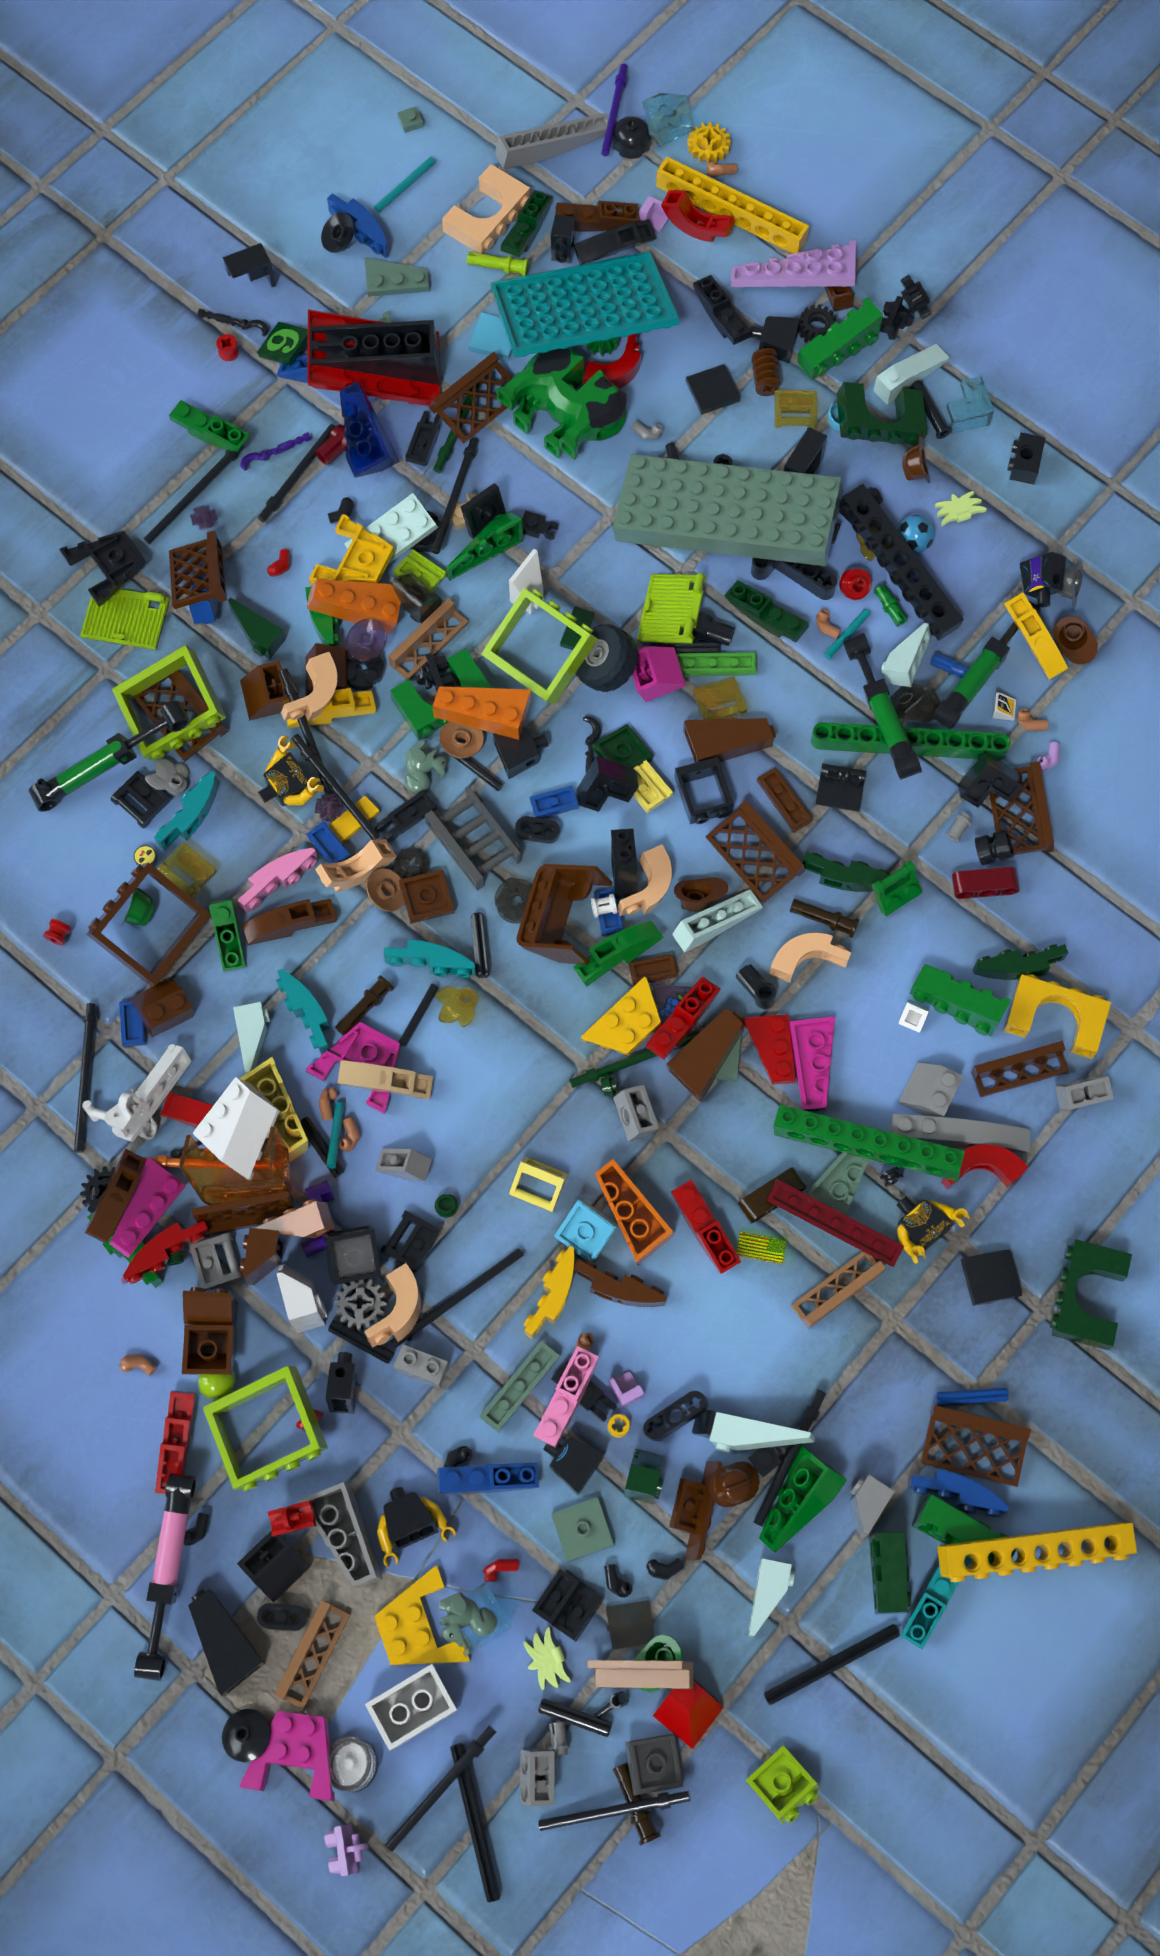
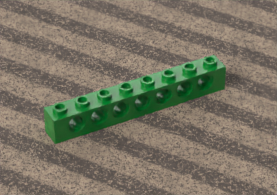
M779 1105L773 1125L774 1135L842 1153L846 1152L850 1155L957 1182L964 1161L965 1151L784 1105Z

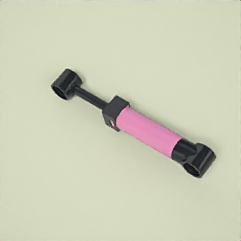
M170 1473L165 1491L166 1503L152 1582L149 1583L146 1601L156 1602L148 1651L138 1653L134 1669L135 1678L161 1681L163 1677L166 1657L157 1652L166 1604L176 1603L179 1587L177 1580L190 1504L195 1493V1476Z

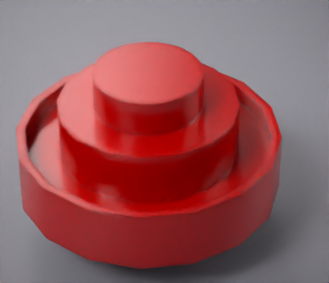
M858 567L850 568L841 576L839 588L845 597L851 600H860L869 593L872 581L870 575L865 570Z

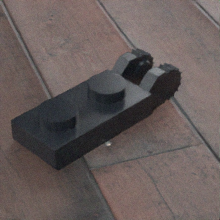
M424 410L420 422L417 423L405 456L407 462L422 466L427 465L442 421L438 414L435 416L433 424L430 425L427 424L430 412Z
M422 790L389 813L388 817L376 825L375 830L380 833L393 824L395 828L383 837V839L390 843L399 834H403L423 820L426 813L431 810L433 812L436 811L437 806Z
M568 1360L551 1378L555 1384H558L569 1363ZM590 1380L579 1405L587 1412L593 1413L602 1422H605L607 1419L606 1415L596 1408L594 1404L600 1399L606 1407L613 1411L617 1408V1405Z

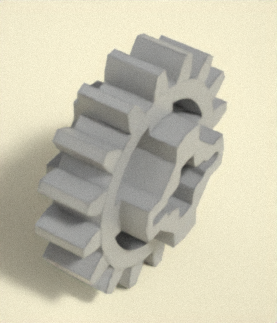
M371 1279L367 1284L364 1280H359V1283H355V1281L350 1282L351 1285L349 1287L343 1284L344 1292L337 1291L336 1293L340 1300L334 1301L335 1306L340 1307L335 1311L336 1315H343L340 1321L342 1324L349 1321L348 1328L350 1329L354 1325L357 1326L358 1331H361L362 1325L370 1328L371 1322L375 1324L379 1322L378 1316H385V1313L381 1310V1308L387 1307V1303L381 1301L386 1297L385 1293L378 1294L381 1287L379 1284L373 1287V1280ZM356 1290L355 1294H353L351 1297H348V1295L351 1292ZM366 1290L372 1292L376 1299L369 1298ZM360 1299H363L365 1303L362 1305V1309H358L356 1305L360 1302ZM345 1309L352 1310L355 1313V1318L349 1316ZM370 1311H374L369 1317L365 1318Z

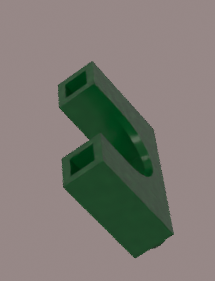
M843 382L836 393L841 438L916 446L919 444V432H922L923 439L928 434L922 390L905 388L901 390L895 399L897 421L893 423L882 422L869 412L865 401L864 384Z
M1077 1239L1071 1245H1067L1064 1254L1067 1264L1066 1268H1062L1059 1281L1063 1282L1061 1291H1057L1054 1303L1058 1305L1057 1312L1052 1314L1050 1328H1053L1052 1336L1104 1350H1110L1114 1347L1118 1323L1097 1318L1084 1312L1077 1303L1075 1287L1078 1280L1086 1275H1099L1121 1282L1128 1277L1132 1254Z

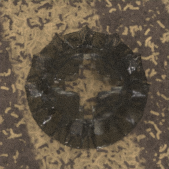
M412 846L406 849L402 848L396 855L397 857L393 863L394 870L401 879L425 874L428 872L430 865L427 853L423 852L421 848H413ZM415 857V863L417 865H412L407 870L408 864L406 861H411Z

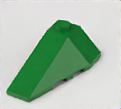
M510 511L496 516L446 567L448 580L450 581L523 542L521 517Z
M803 1446L800 1447L787 1474L784 1486L777 1495L779 1499L775 1509L770 1510L759 1537L775 1553L829 1505L847 1481L833 1467Z

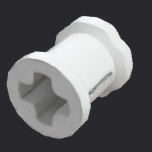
M609 894V897L601 899L591 898L594 918L611 912L617 914L613 894Z

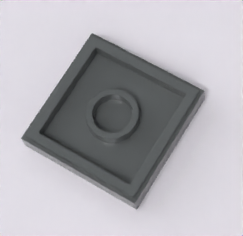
M675 1733L625 1742L633 1795L684 1787Z

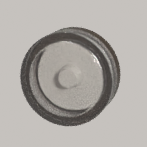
M343 1737L336 1740L330 1746L329 1760L330 1768H332L333 1772L331 1781L334 1788L346 1792H359L373 1782L378 1771V1757L374 1748L368 1742L354 1737Z

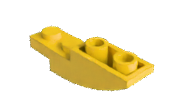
M1022 592L1004 603L1005 608L1020 630L1047 678L1051 680L1068 669L1067 664L1025 594Z
M351 688L335 690L326 709L316 718L310 721L307 719L309 726L332 723V718L374 714L376 706L372 690L352 692ZM290 718L286 720L288 728L300 727L297 719L292 720Z
M569 1246L567 1251L563 1249L556 1259L558 1264L554 1270L549 1269L542 1280L545 1282L543 1285L544 1290L549 1294L548 1296L544 1294L537 1304L539 1307L535 1315L530 1314L523 1325L526 1327L524 1330L525 1335L532 1340L546 1320L555 1325L567 1302L574 1275V1248L572 1246Z

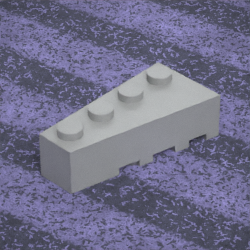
M342 1482L298 1500L299 1503L312 1501L317 1525L314 1527L317 1528L323 1537V1541L335 1556L336 1561L353 1587L361 1588L383 1579L351 1484Z

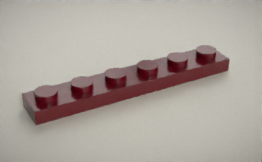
M776 1179L766 1198V1201L891 1267L895 1266L904 1248L903 1245L778 1179Z

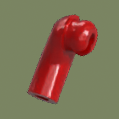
M281 549L279 551V560L267 567L268 575L271 577L280 576L289 570L290 551L288 549Z
M497 1559L485 1566L483 1570L484 1580L486 1582H495L498 1579V1572L518 1571V1559Z

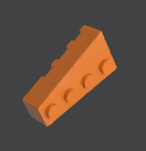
M317 579L310 589L307 609L390 634L397 624L404 585Z
M439 686L433 703L434 718L519 740L532 702L531 689Z
M612 1159L594 1174L637 1265H639L674 1236V1232L614 1159Z

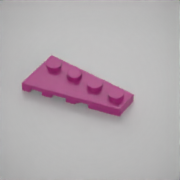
M835 1016L789 1022L801 1108L804 1111L810 1112L826 1109Z
M149 1157L141 1171L140 1180L109 1243L127 1258L131 1256L186 1186Z

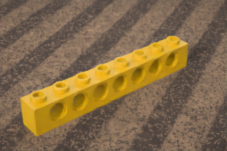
M668 156L657 170L656 187L666 192L668 190H686L695 206L713 215H731L735 219V226L792 254L800 252L807 242L809 225Z
M1130 1522L937 1546L941 1577L950 1578L951 1582L965 1581V1576L974 1575V1579L989 1578V1573L997 1572L998 1576L1012 1575V1570L1021 1569V1573L1035 1572L1037 1566H1044L1045 1570L1058 1569L1060 1563H1067V1566L1083 1565V1560H1090V1563L1106 1562L1105 1557H1113V1560L1129 1559L1128 1554L1137 1553L1133 1523ZM1108 1537L1110 1545L1106 1549L1104 1541ZM1084 1540L1087 1544L1085 1552H1083L1081 1548V1544ZM1060 1543H1062L1064 1547L1062 1555H1060L1058 1552V1547ZM1037 1546H1039L1041 1550L1039 1558L1035 1556V1549ZM1014 1549H1016L1018 1554L1017 1559L1015 1561H1013L1011 1557L1012 1551ZM990 1552L994 1554V1562L991 1565L988 1562ZM967 1555L971 1558V1564L968 1568L964 1564V1559Z

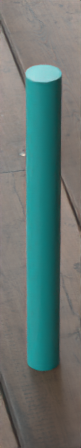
M430 156L374 206L376 212L380 213L436 163L434 158Z

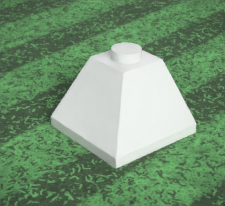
M535 549L532 550L509 580L510 602L513 604L524 588L531 592L535 589L543 594L538 551ZM531 601L526 612L532 614L535 609L540 607Z

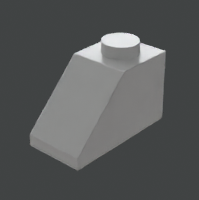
M382 1148L376 1171L409 1181H425L432 1159L413 1149Z

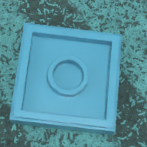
M481 312L469 344V351L485 355L495 352L500 359L509 360L512 350L501 317Z
M580 1197L554 1237L567 1247L572 1246L574 1252L583 1259L594 1263L618 1225Z

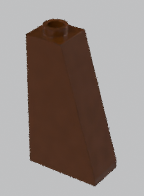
M767 718L686 720L683 726V732L695 763L718 757L719 762L763 750L772 747L773 740L776 738L773 725L769 726Z
M725 1008L666 1064L668 1071L699 1102L706 1096L717 1074L744 1031L742 1017L736 1011L731 1012L728 1008Z

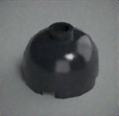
M627 116L615 125L612 147L619 152L621 157L636 159L642 157L643 153L650 150L652 144L651 131L643 119L636 116Z

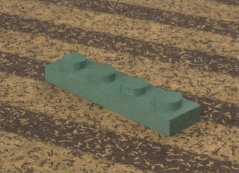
M540 1341L479 1417L499 1433L557 1362L560 1355L543 1341Z

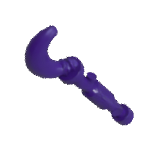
M307 432L301 437L277 445L276 448L266 450V452L262 450L260 453H250L242 458L240 466L246 471L247 465L251 461H267L269 456L294 448V445L302 444L303 441L308 442L311 440V437Z

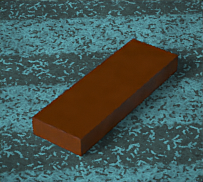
M776 767L757 778L758 784L793 833L812 822V817Z

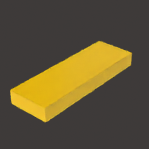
M366 796L355 803L369 822L380 814V810ZM348 810L328 825L342 845L362 829Z

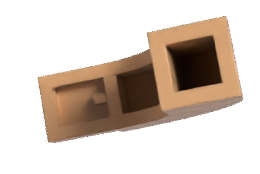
M330 652L308 660L305 668L312 680L313 692L306 697L284 704L281 711L284 721L290 718L292 720L299 719L304 716V713L308 721H310L326 709L337 685V669Z
M374 839L353 857L338 863L320 864L315 870L327 888L333 887L336 892L367 881L368 876L373 871L386 868L397 856L386 839Z
M663 844L642 853L639 863L646 874L647 887L636 894L620 900L617 906L620 916L627 913L628 915H633L640 909L646 915L653 911L665 896L671 882L672 867Z
M824 933L802 934L789 940L781 947L773 960L769 975L790 983L799 964L810 958H821L846 968L851 952L844 946L831 945L832 935Z
M406 1263L386 1275L388 1284L396 1295V1304L393 1311L386 1318L364 1331L372 1348L386 1343L392 1335H394L398 1342L409 1334L418 1320L421 1309V1295L414 1274Z

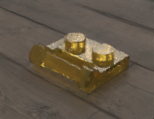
M775 390L774 427L790 425L816 428L817 391ZM781 413L810 414V417H781Z
M735 677L693 689L692 693L702 720L719 719L736 713H747L746 704L742 699ZM735 702V705L721 708L715 711L709 712L707 710L717 706Z
M184 841L157 868L159 872L192 899L217 873L216 868ZM175 865L194 882L189 886L170 870L171 867Z

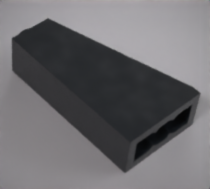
M202 1589L191 1598L193 1602L188 1607L217 1690L221 1696H226L262 1667L265 1662L214 1592L210 1589L207 1591Z

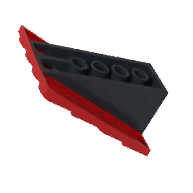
M308 309V386H312L315 389L342 391L345 394L373 396L385 400L404 401L409 404L430 406L432 401L441 394L440 333L435 329L434 320L386 323Z

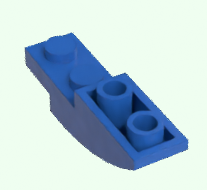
M332 193L327 198L330 214L333 216L336 213L344 212L350 215L355 225L354 234L356 240L370 247L374 253L387 258L389 256L388 244L379 223L373 215L354 198L349 203H346Z
M538 1462L442 1467L437 1469L438 1494H475L539 1488Z
M937 1469L934 1472V1478L911 1475L908 1479L907 1488L914 1489L913 1492L916 1494L928 1495L930 1491L938 1493V1497L953 1499V1496H956L955 1506L962 1507L961 1511L976 1513L977 1510L986 1511L988 1516L1001 1517V1514L1009 1511V1506L992 1491L971 1479L952 1472Z

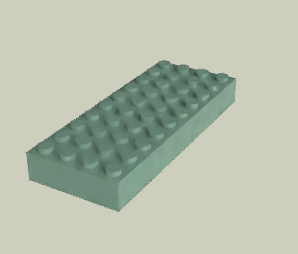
M631 454L612 528L615 539L618 542L826 566L842 496L841 477Z

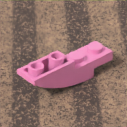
M308 848L286 854L255 872L248 878L251 888L238 899L241 909L247 914L251 910L257 909L262 903V899L277 890L278 884H281L285 889L290 885H295L299 881L300 875L306 870L312 869L317 863L316 850Z
M577 1346L555 1388L556 1392L533 1434L535 1438L556 1448L579 1406L599 1356Z

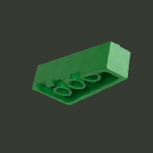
M868 297L862 301L863 306L857 311L854 308L850 310L844 321L840 324L835 322L824 336L819 334L799 350L797 363L811 380L818 376H823L830 368L841 365L848 357L857 355L861 349L877 342L883 314Z
M924 964L909 994L913 995V998L918 1002H926L932 1005L937 1012L953 1016L954 1020L958 1023L972 1026L977 1033L984 1036H992L1011 999L1003 997L1002 1000L993 997V992L990 990L978 991L974 989L972 983L965 980L954 981V977L951 974Z
M930 1495L924 1500L912 1527L945 1545L1009 1537L1003 1533L997 1534L990 1530L991 1527L981 1521H975L967 1513L955 1509L934 1495ZM1014 1549V1550L1012 1551V1554H1011V1557H1012V1558H1013V1556H1014V1554H1015V1552H1016V1549ZM992 1552L988 1555L990 1565L994 1562V1554Z

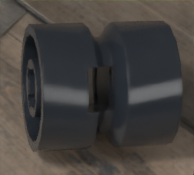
M1006 829L994 832L992 837L987 834L975 838L976 851L982 866L994 863L996 858L1002 861L1014 857L1011 839Z

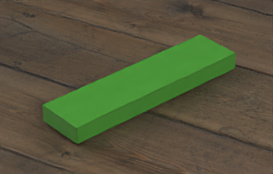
M756 652L677 653L683 676L756 675Z

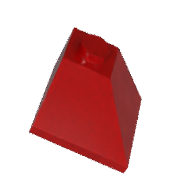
M693 1681V1689H672L653 1714V1717L693 1749L722 1711L723 1707Z

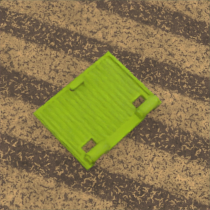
M702 573L697 575L651 574L636 642L692 644L694 640L692 632L693 628L697 626L704 594L702 585L706 583L707 575ZM691 583H694L693 590H690ZM681 628H684L683 635H680Z
M118 589L108 601L98 607L91 597L80 637L156 650L170 598L156 592L148 591L141 593ZM151 601L160 602L159 609L149 608Z

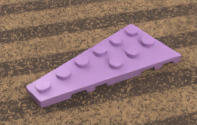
M856 240L849 241V245L839 247V244L831 245V249L823 251L816 248L789 254L786 259L777 260L776 257L770 258L768 263L759 264L752 262L734 266L731 270V287L855 286Z

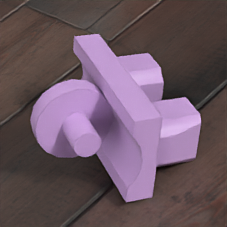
M352 1824L334 1827L333 1831L324 1835L327 1848L337 1846L338 1857L329 1859L330 1873L341 1874V1876L358 1873V1861H363L361 1850L369 1848L368 1843L360 1844L359 1834H353Z

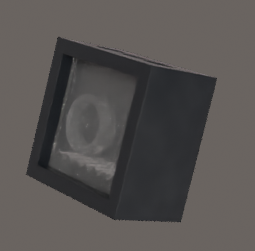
M366 1225L323 1234L329 1276L333 1285L381 1276L373 1227Z

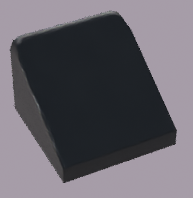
M706 1410L703 1414L696 1417L692 1433L709 1438L716 1411Z

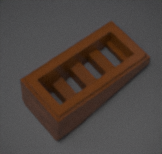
M849 286L824 287L834 311L853 307L854 295Z

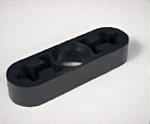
M699 1391L689 1392L649 1418L643 1426L644 1434L652 1441L663 1440L703 1414L708 1408V1399ZM695 1397L698 1400L702 1399L699 1402V1408L692 1406L689 1409H687L689 1412H691L689 1415L687 1414V1411L682 1407L683 1404H685L686 1407L691 1406L693 1404L692 1399ZM678 1409L682 1412V1418L679 1422L673 1423L670 1421V1413ZM664 1417L666 1423L670 1425L669 1428H667V1426L662 1425L664 1422L661 1420V1418ZM653 1424L657 1426L662 1425L658 1428L659 1433L657 1435L653 1432L650 1433L653 1430Z

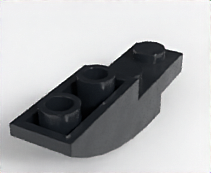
M650 219L600 233L574 244L573 247L579 264L582 265L652 242L656 239Z
M712 275L693 283V287L705 311L723 338L728 337L732 344L735 345L752 337L751 329L731 306V299Z

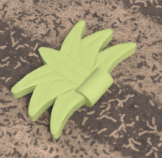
M974 491L968 492L960 498L952 494L951 501H942L935 504V508H942L937 513V518L945 516L941 526L952 521L959 523L971 519V515L986 512L987 508L975 506L981 504L982 500L971 498L974 495Z
M550 1627L546 1629L544 1644L537 1632L533 1640L534 1648L527 1642H524L525 1649L534 1660L528 1666V1669H538V1680L542 1690L545 1689V1679L554 1687H559L556 1674L564 1681L571 1683V1679L563 1668L562 1662L566 1661L561 1647H556L553 1643Z

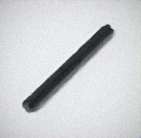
M892 1624L766 1691L764 1697L767 1703L772 1705L900 1636L898 1628L895 1624Z
M463 1743L452 1745L450 1748L454 1765L466 1752ZM468 1764L457 1779L486 1901L491 1903L500 1899V1893Z

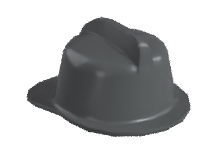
M1081 563L1077 567L1065 568L1063 590L1058 593L1072 600L1073 611L1076 610L1077 596L1083 579V565Z

